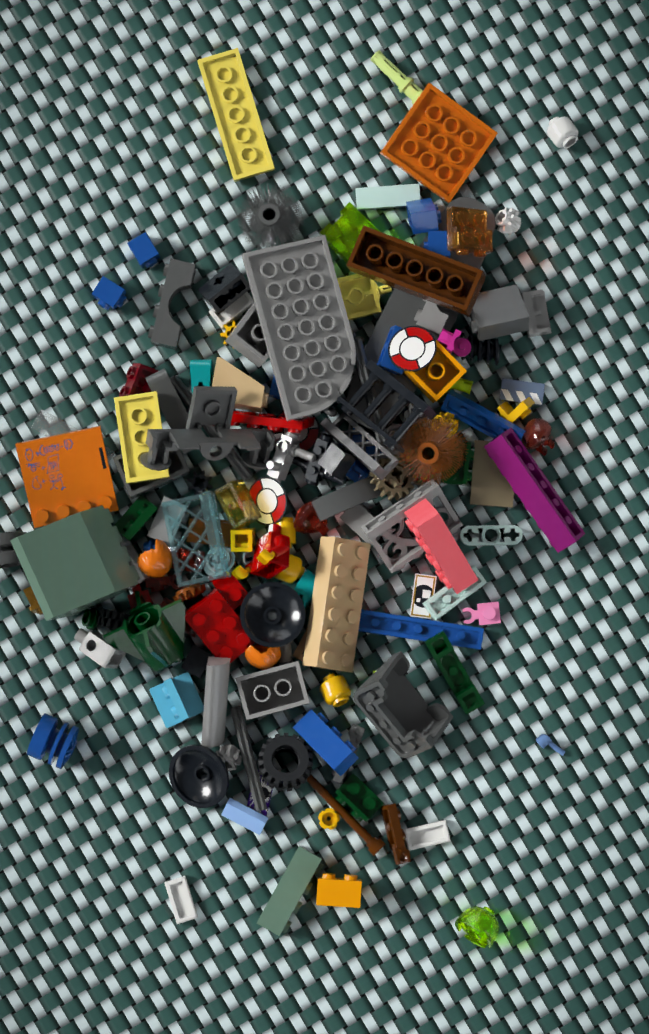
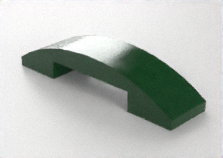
M441 631L424 641L465 714L467 715L485 704L464 669L445 632Z

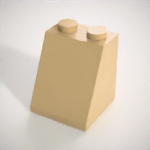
M217 357L212 386L235 387L237 389L234 409L262 413L263 408L268 407L269 393L266 392L265 386L223 358Z

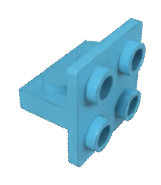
M189 672L167 679L149 690L166 728L204 712L203 702Z

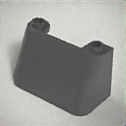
M400 651L392 655L356 690L353 698L392 749L400 757L410 758L432 748L453 719V715L444 705L435 703L428 706L403 675L409 670L410 663Z

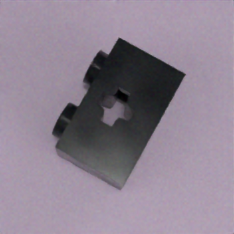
M230 263L200 287L198 291L206 302L220 314L251 288L243 274Z

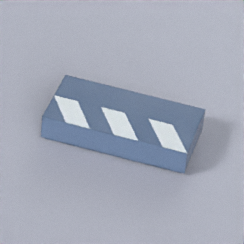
M502 378L499 400L521 403L530 397L535 402L533 405L542 406L545 384Z

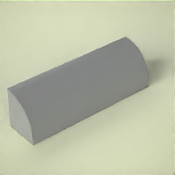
M208 657L202 746H219L225 740L230 658Z

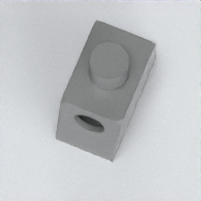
M80 628L75 634L74 639L81 643L79 650L104 668L117 669L126 654L107 644L103 634L100 632L90 631L88 633Z

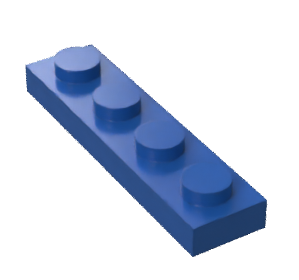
M453 390L448 392L441 407V410L444 412L455 414V418L493 439L509 428H512L521 441L526 430Z

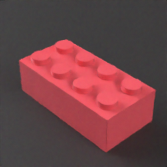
M426 498L404 512L408 519L405 521L406 525L416 536L415 540L421 549L425 551L427 560L434 566L436 575L448 590L452 588L458 594L478 581L476 574L442 517Z

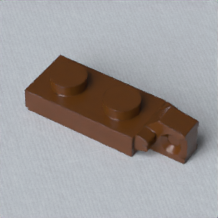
M396 803L381 806L390 849L393 850L395 864L411 862L410 851L406 849L404 843L406 835L404 830L401 829L399 821L401 819L399 808L396 807Z

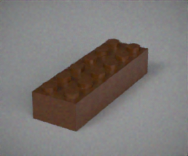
M364 225L347 262V267L351 272L466 316H470L486 278L483 270Z

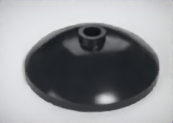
M267 582L256 586L245 596L240 609V621L244 632L255 643L270 648L281 647L292 642L300 634L305 622V607L301 597L291 587L278 582ZM270 613H275L277 618L275 620H270L268 618V615Z
M194 744L183 747L172 757L169 765V779L173 790L181 800L193 807L208 808L216 805L224 798L229 787V775L225 763L216 752L206 746Z

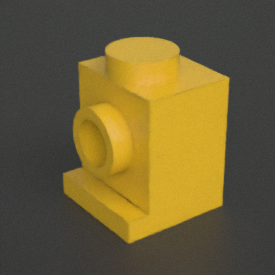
M233 528L230 530L231 552H253L255 528Z

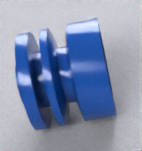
M44 713L32 736L27 755L41 760L46 753H49L48 764L52 765L56 757H58L56 767L62 769L75 749L79 727L73 726L68 734L69 723L65 722L59 730L57 729L58 718Z

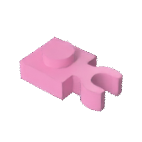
M499 601L477 604V610L469 607L462 609V612L471 613V619L464 620V624H471L474 620L479 621V626L501 623Z

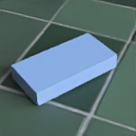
M229 798L221 814L258 835L261 834L268 820V817L232 798Z

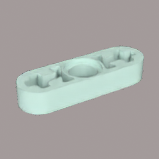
M516 525L466 526L460 532V540L467 546L516 545L523 537L522 530ZM478 529H482L481 539L483 542H478L479 537H474L471 542H468V539L463 536V534H467L468 530H471L472 534H479ZM489 529L495 530L497 533V539L493 542L485 538V532ZM500 529H504L503 534H508L511 529H514V532L518 533L519 537H516L515 541H511L510 537H503L504 542H500Z

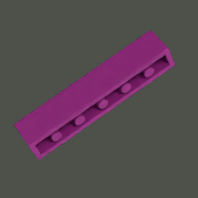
M509 428L484 446L488 456L493 459L500 473L507 479L514 493L523 502L525 509L530 512L537 526L544 532L549 543L558 553L585 535L581 526L512 428Z

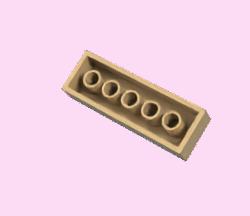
M321 536L303 666L353 673L370 543L339 537Z

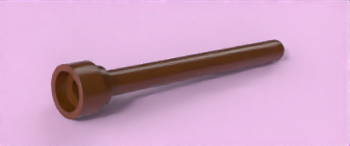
M310 774V777L307 778L310 786L367 843L368 851L374 856L385 843L380 838H373L328 790Z

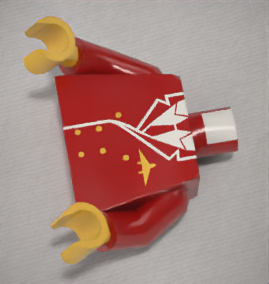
M270 524L268 533L257 540L253 561L246 564L245 569L239 565L232 571V575L237 580L244 579L249 574L271 579L289 567L290 538L281 534L282 527L280 525Z

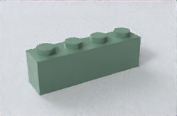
M299 845L259 917L258 925L280 936L281 932L286 934L292 923L289 921L292 912L297 914L302 905V902L299 901L302 894L307 895L313 885L310 882L313 874L318 876L324 865L320 863L321 857Z

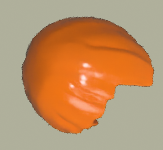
M156 539L155 549L144 551L141 555L139 554L138 567L142 573L149 577H162L171 569L172 553L164 541Z
M257 643L254 646L250 645L245 651V659L248 663L261 670L274 667L281 657L280 647H264Z

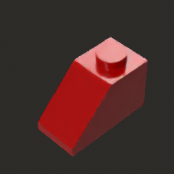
M227 572L225 577L219 576L217 579L212 576L208 577L234 611L241 607L248 593L231 572Z

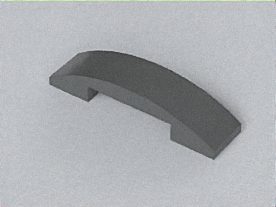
M370 476L312 501L320 522L372 499L379 498L381 491H374L376 484H370L374 477Z

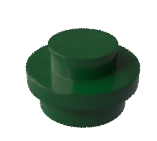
M95 608L86 609L83 613L82 625L86 626L87 629L93 630L98 626V610Z

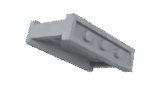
M433 479L361 526V529L391 573L403 569L405 564L419 558L424 552L415 540L416 537L399 536L404 529V518L406 517L404 512L426 498L434 507L433 498L437 496L443 506L436 507L435 509L438 512L447 513L448 519L444 522L451 534L456 533L463 526L440 486ZM396 523H399L397 530L396 528H391ZM379 535L387 539L382 548L376 540V537ZM393 542V553L396 549H401V551L393 557H389L387 555V550Z

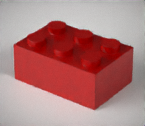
M216 588L185 611V620L215 657L230 658L231 663L244 653L250 645L255 644L244 632L239 616Z

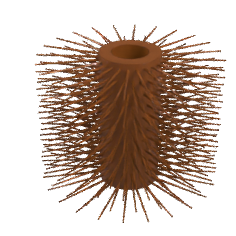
M436 417L432 419V422L428 418L419 420L421 425V421L423 422L424 427L422 426L421 428L420 426L419 428L417 426L418 430L413 432L414 437L408 434L410 437L408 439L404 437L405 440L403 442L404 448L412 449H404L411 452L403 453L406 454L405 463L412 461L404 468L419 460L420 462L410 474L416 470L414 474L421 475L423 479L425 477L422 474H424L427 482L428 476L429 479L430 474L432 476V471V479L444 478L442 471L444 473V471L450 470L451 466H453L452 464H454L453 462H455L454 460L458 459L457 462L459 463L461 461L460 458L464 460V455L459 453L464 454L467 452H463V450H469L460 449L466 446L458 445V443L465 445L462 443V438L458 442L459 438L455 437L461 431L448 439L445 438L455 426L449 430L453 422L450 425V422L441 425L439 419L438 423L436 421L435 426ZM426 419H427V422L430 421L431 430H430V427L428 428L427 424H426V426H425V424H424V421H425V423H426Z

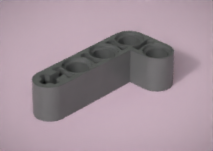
M165 368L146 377L145 379L151 391H157L159 406L170 428L186 429L188 414ZM182 450V451H183L184 454H186V453H188V452H190V451H192V450Z

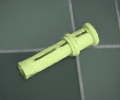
M380 50L377 51L370 61L378 66L398 86L399 92L401 94L404 93L414 104L423 90L414 83L412 77H407Z

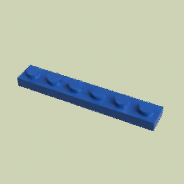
M361 610L358 631L418 641H426L439 632L444 631L452 646L481 650L484 628Z

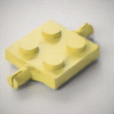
M359 274L337 278L348 320L382 313L379 303L380 295L392 292L390 286H377L374 280Z

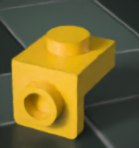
M528 397L513 409L505 401L497 407V410L502 418L513 423L520 417L522 420L532 412L530 407L535 402Z

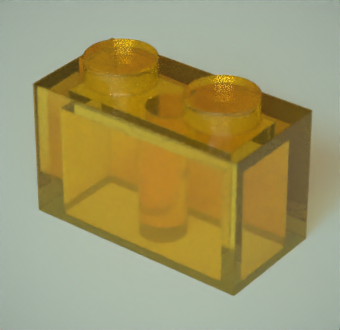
M243 479L230 481L214 491L233 529L247 527L262 518Z

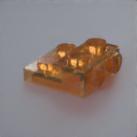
M454 206L447 207L448 251H456V255L474 253V257H485L487 253L493 252L492 230H487V210Z

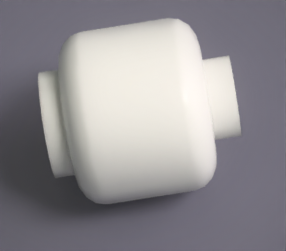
M555 117L549 122L547 135L556 147L567 149L578 140V129L568 117Z

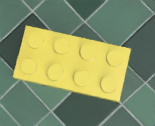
M157 391L115 397L114 403L126 483L169 478V468L161 471L151 470L140 462L141 454L149 452V447L145 443L148 429H163Z

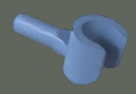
M541 734L536 738V742L542 749L549 745L560 755L563 756L565 754V751L552 742L546 734Z

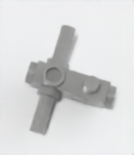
M287 431L285 435H281V438L275 439V454L272 461L266 463L268 468L267 475L279 483L282 480L285 481L294 457L298 456L310 462L316 460V454L300 448V441L297 440L298 435Z

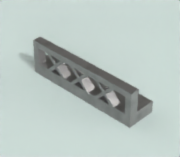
M344 412L333 423L327 418L320 423L329 435H332L339 444L348 449L381 481L399 463L396 457ZM346 420L349 423L348 430L341 431L338 427ZM362 434V442H353L352 436ZM375 446V454L368 455L366 447ZM389 458L391 461L382 468L379 464V459Z

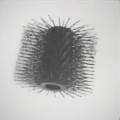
M268 185V198L265 190L267 204L266 202L264 204L259 192L257 196L252 189L254 197H251V202L248 204L249 207L247 208L246 206L243 208L244 211L237 213L240 214L237 216L239 217L238 219H241L243 223L251 222L247 226H250L249 228L253 230H247L248 228H245L247 226L242 227L243 235L245 234L246 239H248L247 242H252V244L258 242L262 247L267 248L270 245L273 247L274 244L276 246V234L281 244L283 242L285 244L287 242L291 243L286 239L294 242L293 239L295 238L292 233L295 230H301L297 226H304L301 225L304 223V220H302V210L300 215L291 217L294 216L291 215L293 214L291 212H299L297 201L294 203L295 198L294 200L293 198L290 199V197L284 199V195L273 187L270 193Z

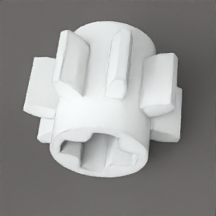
M506 207L504 210H500L495 217L496 225L499 226L497 231L503 234L508 233L509 235L518 231L521 226V218L518 217L519 212L513 208L508 209Z

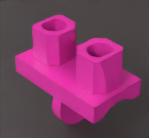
M442 329L437 341L451 355L454 352L458 357H465L471 351V343L465 338H460L461 331L456 329L453 334Z

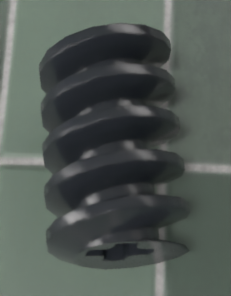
M463 332L461 333L460 338H465ZM469 334L467 340L471 343V351L468 354L470 361H473L475 356H477L478 363H481L485 357L487 364H490L491 360L494 359L495 365L498 366L502 343L499 345L498 338H495L493 343H491L490 339L484 340V342L479 341L478 337L474 341L473 334Z

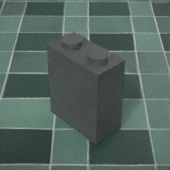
M517 284L480 292L470 316H467L471 318V330L473 334H477L479 341L529 330V314Z

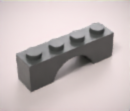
M170 259V263L165 264L163 276H166L164 285H160L158 297H161L159 305H155L153 317L156 318L155 325L150 326L148 338H151L152 345L177 350L182 329L170 316V304L179 292L192 288L197 269L196 264L176 259Z

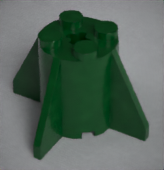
M139 590L135 591L137 606L129 612L131 616L127 620L124 619L122 627L103 635V638L107 644L146 662L153 671L158 672L173 663L180 662L184 657L185 604L182 599H179L161 608L157 603L152 605L151 602H145Z

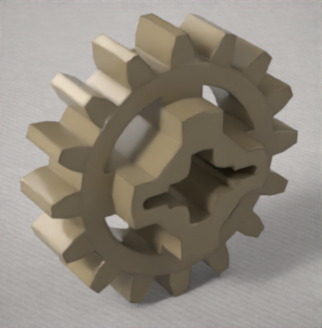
M389 458L379 459V464L381 467H385L391 460ZM403 458L382 481L372 472L369 473L371 477H374L370 484H376L374 491L380 490V497L386 494L388 495V500L395 497L396 501H399L414 489L413 484L416 482V479L412 478L415 471L410 474L411 471L408 469L411 465L404 468L408 464H403L405 462Z

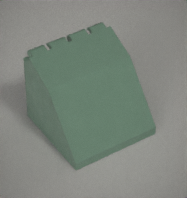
M103 505L78 512L10 540L46 621L78 615L86 609H90L135 587L138 584L137 581L140 580L135 566H130L129 564L132 562L126 546H121L120 544L123 542L117 526L112 527L111 523H114L113 517L109 509H104Z

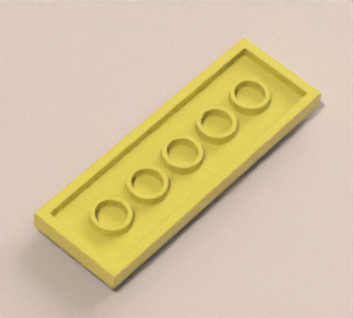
M238 48L197 60L234 182L275 170Z

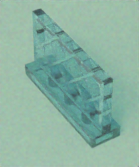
M210 490L201 492L202 494L161 503L179 588L231 577L215 494ZM200 499L201 509L196 515L187 508L192 501ZM178 505L182 508L176 519L169 515V506ZM185 511L195 517L189 527L179 522ZM198 519L204 522L206 527L201 536L192 531ZM177 524L187 530L181 540H178L173 535V530ZM190 532L199 538L193 549L183 543ZM202 540L208 543L210 547L206 557L196 552ZM181 545L191 551L185 561L179 559L177 555ZM194 553L204 559L197 570L188 565ZM206 562L213 565L215 575L205 576L200 572ZM187 566L195 574L191 580L183 582L181 573Z

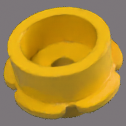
M326 808L325 811L319 813V824L324 829L332 830L337 827V822L340 820L339 814L335 813V810L332 808Z

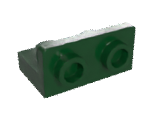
M471 441L462 442L465 445L458 443L459 446H466L460 449L469 450H463V452H467L464 454L459 453L464 455L461 466H459L458 471L451 466L450 470L454 473L452 475L446 470L451 478L448 476L445 479L442 478V484L466 486L467 481L472 480L473 468H469V461L474 460L475 447H471Z
M140 495L114 526H117L119 533L130 541L158 508L144 496Z
M354 773L335 791L338 794L336 799L344 807L348 804L353 809L351 814L359 822L364 820L367 823L384 804Z

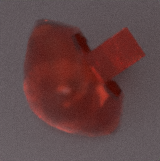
M534 418L524 427L526 432L522 438V443L526 449H536L545 456L548 450L543 445L549 446L551 449L554 448L555 442L549 438L552 429L550 423L541 418Z
M312 501L303 504L298 509L294 519L296 532L303 534L320 532L324 536L329 531L327 527L328 519L320 522Z

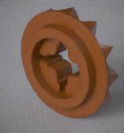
M196 583L175 593L176 596L173 597L174 601L182 599L184 602L204 593L206 590L205 584L200 585V583Z

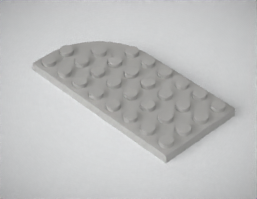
M322 235L243 253V263L286 420L291 421L317 414L332 405L344 393L351 381L356 362L354 338L326 236Z

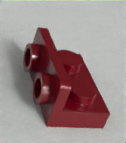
M133 363L127 371L126 377L128 379L125 386L121 388L119 397L152 392L145 378L158 372V370L141 363Z

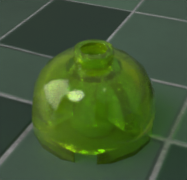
M470 907L464 910L455 921L457 930L460 932L463 929L467 933L464 937L482 948H485L487 945L489 948L492 947L498 937L500 928L498 920L494 916V911L488 907Z

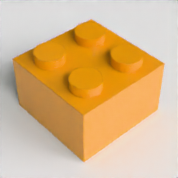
M436 340V353L433 360L420 370L404 371L403 373L434 403L467 370Z
M323 873L322 877H318L316 905L360 908L362 879H358L357 875L344 874V878H336L335 873Z

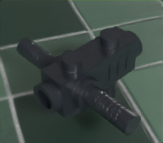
M321 433V436L317 438L312 452L316 454L314 462L297 456L293 458L292 464L304 469L306 472L304 478H306V482L310 485L318 486L319 482L325 478L340 485L346 483V477L343 479L335 476L330 478L322 472L323 468L318 464V461L332 442L335 443L332 435Z

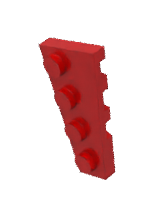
M233 410L231 426H239V423H246L249 428H260V425L267 426L268 430L279 431L280 428H288V432L301 433V430L314 426L315 417L287 421L285 416L276 418L275 414L260 413L257 416L255 412Z

